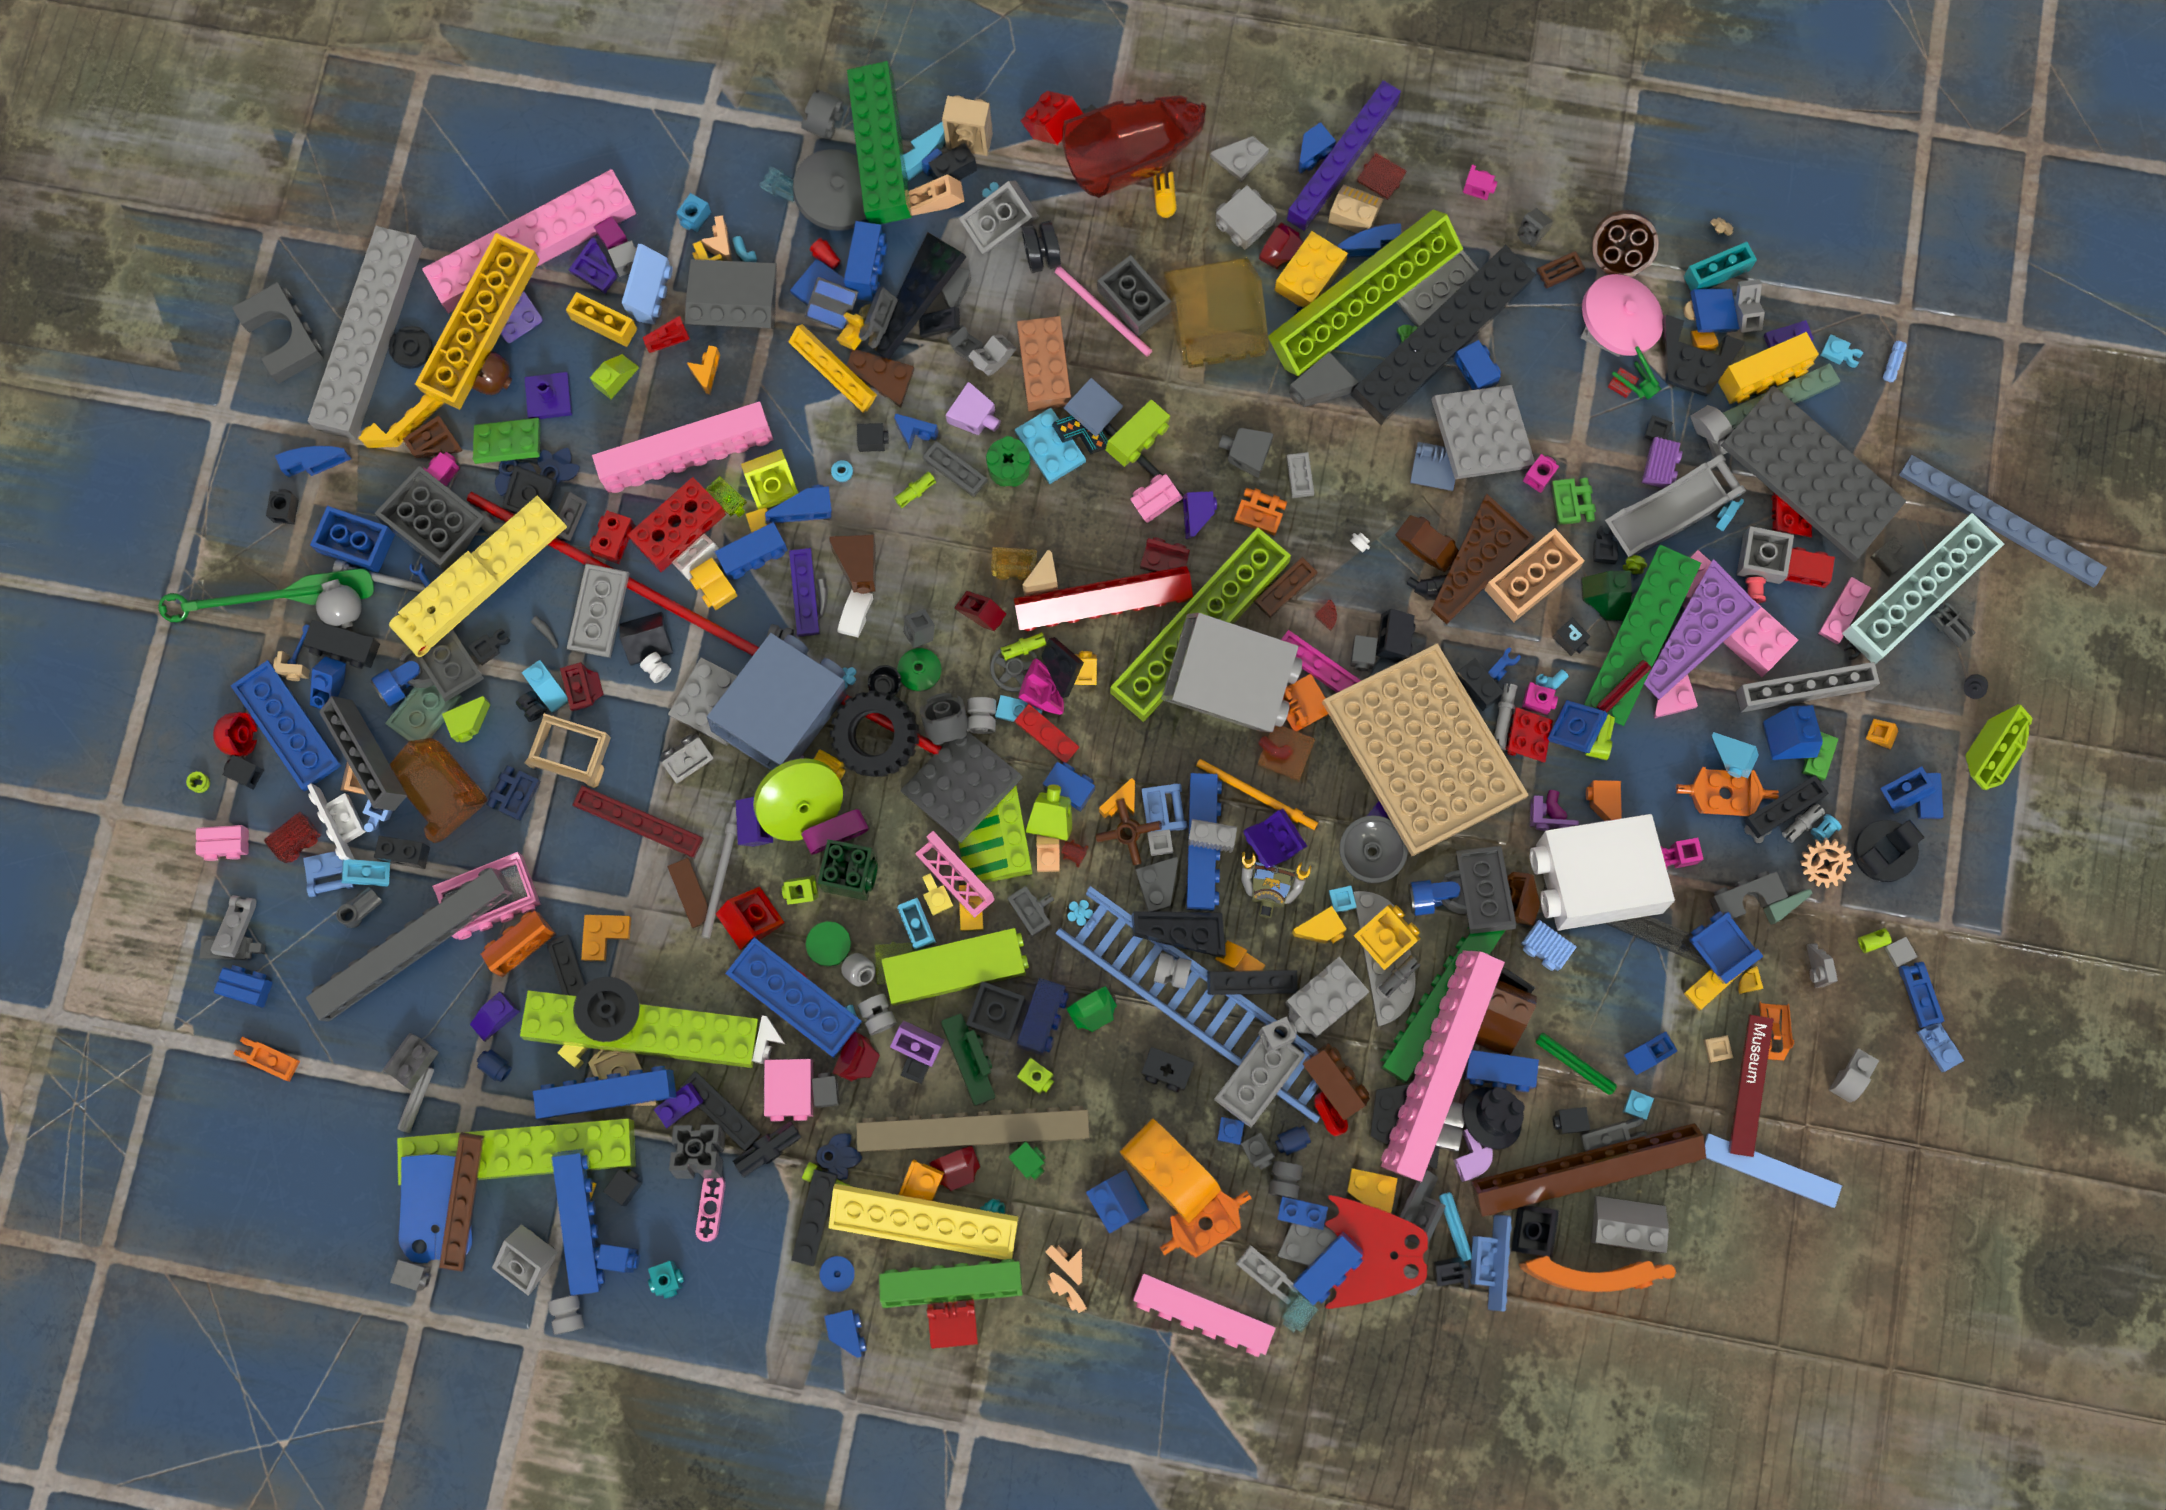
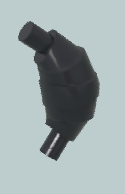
M1447 575L1422 579L1420 582L1410 577L1406 584L1415 589L1414 592L1426 600H1435Z

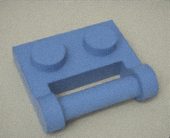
M1181 784L1141 789L1146 823L1160 821L1162 829L1157 831L1169 829L1170 831L1184 830L1188 828L1187 821H1184L1180 794L1182 792ZM1167 793L1172 795L1176 822L1169 823L1165 798Z
M335 851L303 858L309 897L318 896V893L336 889L356 887V884L341 883V880L317 885V879L342 874L343 860L337 856Z

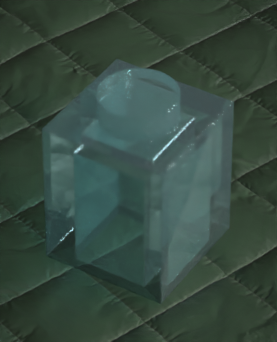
M1298 1294L1281 1316L1285 1320L1283 1325L1293 1333L1295 1330L1302 1332L1318 1309Z

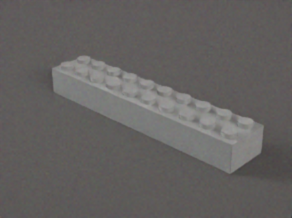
M375 226L308 418V422L315 430L357 440L389 348L390 339L393 336L423 249V245L416 235Z

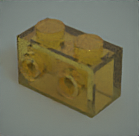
M993 547L992 576L1003 580L1009 579V577H1018L1019 580L1026 581L1037 565V550Z

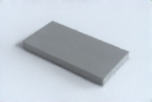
M1462 250L1398 299L1396 303L1415 326L1419 327L1479 269Z
M585 564L567 644L568 650L611 658L630 575L629 572Z
M1274 1031V1034L1277 1038L1283 1039V1037H1281ZM1260 1038L1214 1100L1252 1128L1305 1057V1054L1292 1044L1268 1053Z

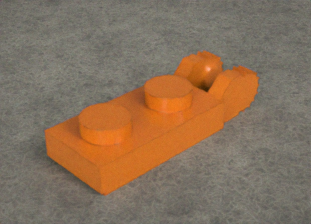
M242 1036L240 1042L253 1047V1050L248 1055L244 1051L235 1049L234 1055L246 1060V1063L290 1082L300 1060L263 1043L255 1042Z

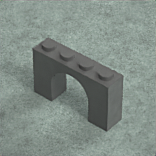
M277 282L232 308L240 323L249 333L272 320L282 319L291 322L292 334L289 341L282 348L262 358L271 377L279 384L324 358L320 353L323 350L316 338L312 339L310 335L313 333L312 329L306 321L302 322L300 318L303 316L301 310L296 304L293 305L290 300L293 299L290 291L287 287L283 289Z

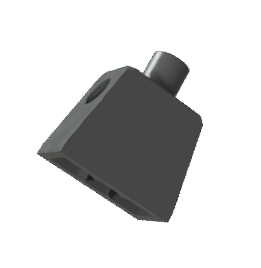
M1239 428L1235 438L1222 435L1219 447L1230 450L1228 456L1230 464L1259 478L1274 434Z

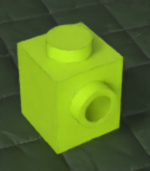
M1032 1058L1028 1060L1017 1076L1019 1080L1039 1094L1042 1091L1047 1092L1054 1083L1052 1080L1053 1074Z

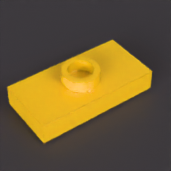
M959 885V891L966 892L967 885ZM969 896V905L973 909L982 903V899L979 896ZM959 902L960 930H984L983 911L974 918Z

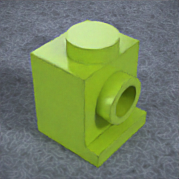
M815 875L788 879L784 882L782 895L787 900V905L810 902L819 897ZM798 885L802 886L803 893L798 891Z

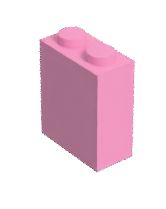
M765 1060L764 1116L770 1117V1121H784V1117H793V1121H807V1117L813 1116V1060Z

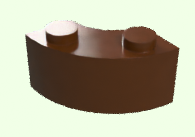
M1410 515L1395 534L1399 541L1414 555L1443 572L1448 569L1459 551L1455 546L1454 539L1436 531L1430 525V522L1422 516L1418 518Z

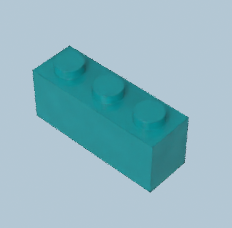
M1745 242L1689 266L1683 277L1691 291L1694 289H1708L1750 271L1757 259L1748 242Z

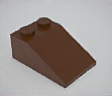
M1498 980L1474 1043L1500 1054L1511 1056L1534 1012L1537 996Z

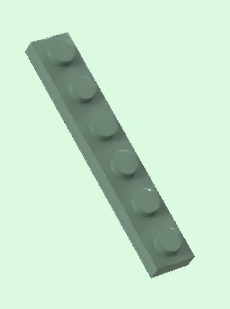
M1829 363L1779 386L1777 389L1794 404H1797L1838 385L1841 381ZM1766 393L1723 412L1733 430Z

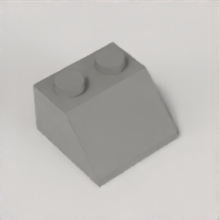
M521 1224L504 1240L492 1269L529 1296L552 1266L558 1252Z

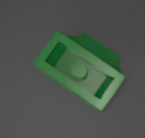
M1104 986L1078 1000L1066 1010L1077 1029L1084 1028L1094 1032L1114 1020V1009L1117 1005L1107 987Z

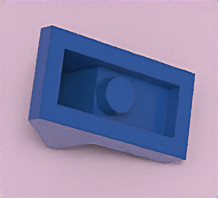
M895 414L896 426L910 450L915 435L927 441L937 439L939 433L937 425Z

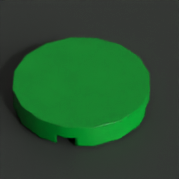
M826 921L819 923L807 935V953L820 966L831 967L839 965L848 957L851 951L850 935L843 926L836 922Z

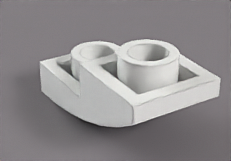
M851 590L837 629L838 633L859 637L866 623L867 611L873 601L872 593L860 594L858 592L854 593Z

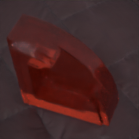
M1331 599L1315 614V617L1330 631L1334 628L1337 620L1336 607Z

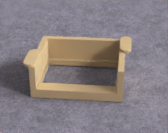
M544 713L530 754L524 763L532 769L537 767L585 782L588 786L597 788L604 772V766L601 764L611 737L605 732ZM551 725L598 739L586 772L539 757Z

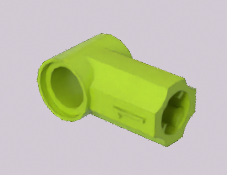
M1608 714L1590 753H1585L1586 756L1608 760L1612 748V741L1610 740L1615 718Z

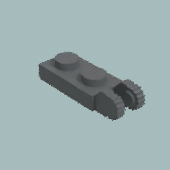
M884 287L877 288L864 322L865 325L859 333V338L862 341H865L870 336L868 345L871 348H876L883 334H885L898 300Z
M1634 1118L1626 1122L1621 1121L1580 1133L1584 1152L1647 1136L1645 1131H1639L1631 1135L1628 1131L1630 1128L1644 1124L1643 1118Z

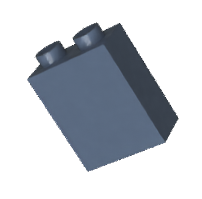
M770 633L707 715L711 732L771 771L785 762L800 759L847 696L845 681L842 679L845 672L830 659L823 658L819 664L806 656L809 649L796 637L787 635L784 640H781Z

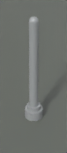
M337 559L333 566V572L357 569L340 559ZM369 571L373 581L417 592H422L425 589L424 584Z

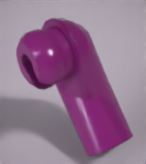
M1549 790L1546 800L1547 814L1551 819L1566 820V811H1563L1558 805L1560 792Z

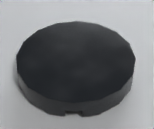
M415 326L399 329V332L393 334L388 345L389 353L395 363L408 369L418 368L425 364L433 351V344L429 335L421 328Z

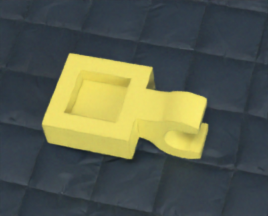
M931 873L923 876L922 878L929 890L923 896L932 915L934 916L953 907L944 885L937 888Z

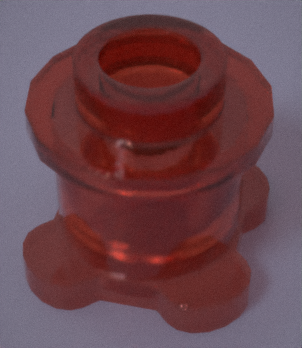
M1073 839L1071 842L1066 841L1061 851V854L1064 855L1063 860L1068 859L1075 862L1076 867L1079 868L1088 852L1089 846L1085 845L1083 847L1075 843Z

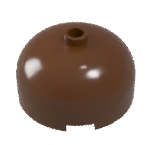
M1620 210L1607 215L1597 225L1592 236L1593 256L1602 270L1609 275L1636 276L1637 273L1653 263L1658 252L1659 241L1654 225L1645 215L1633 210Z

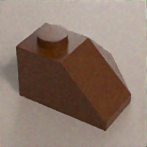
M1512 872L1507 878L1516 923L1534 926L1540 907L1534 875Z

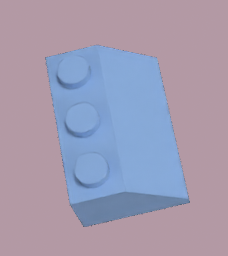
M638 244L622 304L632 320L655 325L656 319L661 315L662 298L666 297V283L672 276L673 268L667 257L643 244Z

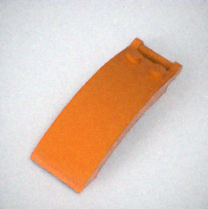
M1548 1256L1536 1257L1519 1264L1520 1269L1545 1283L1564 1289L1586 1292L1618 1291L1632 1287L1643 1289L1653 1285L1652 1280L1672 1279L1676 1274V1270L1672 1265L1654 1266L1651 1261L1643 1263L1639 1261L1615 1270L1599 1273L1572 1270L1554 1263Z

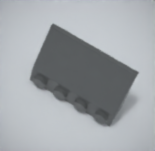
M691 259L685 303V324L775 329L777 263Z
M420 466L374 513L383 525L388 526L394 534L442 572L447 570L464 554L486 519Z

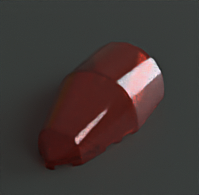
M1183 96L1155 98L1154 101L1148 102L1136 99L1135 103L1126 104L1123 101H1116L1064 121L1062 142L1065 158L1072 175L1079 186L1089 195L1100 198L1159 174L1201 134L1205 122L1206 104L1201 102V105L1189 102L1187 97Z

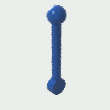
M310 625L303 626L301 639L287 664H296L295 660Z

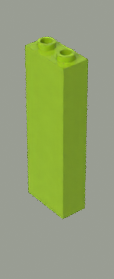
M1015 928L881 959L892 1006L981 985L982 981L990 984L1026 975L1025 969L1029 968L1026 955L1022 956L1020 947L1024 946L1021 933L1016 934Z

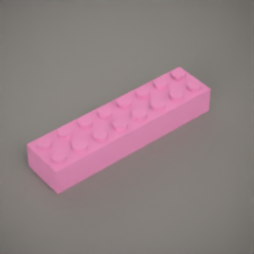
M756 402L594 454L592 457L598 477L607 492L618 493L629 486H640L647 480L662 479L666 474L672 472L680 473L694 465L702 466L707 461L713 459H724L728 454L735 452L743 453L756 445L765 446L774 439L760 402Z

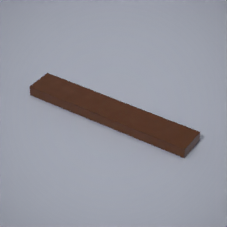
M463 1132L459 1134L439 1268L456 1271L464 1270L484 1136Z

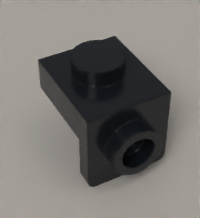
M1461 1257L1434 1261V1277L1437 1287L1461 1283L1464 1289L1469 1288L1468 1280L1472 1277L1469 1265H1465Z

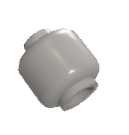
M854 953L844 960L841 972L850 983L861 987L871 982L875 974V966L863 954Z

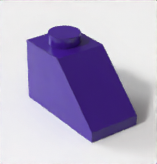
M1213 491L1187 492L1182 496L1186 539L1194 537L1215 513L1217 499L1213 497Z
M499 991L480 1008L470 1025L481 1039L486 1042L514 1018L520 1010L506 994Z

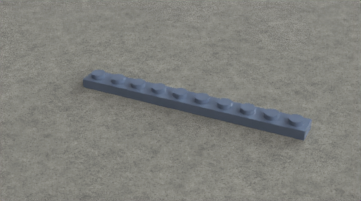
M1913 455L1908 458L1899 473V476L1968 516L1973 513L1987 527L2093 588L2098 584L2107 568Z

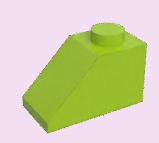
M621 354L604 361L591 375L590 380L595 388L609 399H612L639 367Z
M484 696L442 713L451 738L456 742H467L473 738V735L478 734L490 707L489 701Z

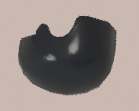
M878 666L872 670L868 677V690L884 692L895 696L901 687V675L892 666Z

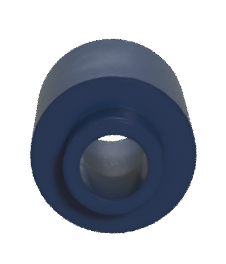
M492 1049L488 1052L483 1051L477 1058V1068L494 1081L503 1082L512 1071L509 1062Z
M1295 1126L1278 1134V1140L1275 1141L1279 1153H1285L1286 1156L1306 1148L1307 1144L1311 1143L1304 1126L1299 1128Z

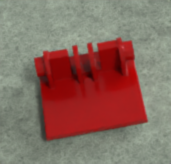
M1774 493L1771 497L1772 513L1776 514L1772 515V519H1775L1772 531L1811 538L1812 525Z
M1516 707L1515 713L1512 714V726L1509 728L1511 733L1508 734L1510 739L1508 746H1506L1507 754L1515 756L1517 753L1545 763L1549 745L1548 736L1552 729L1553 720Z
M974 1300L927 1304L931 1349L978 1344Z

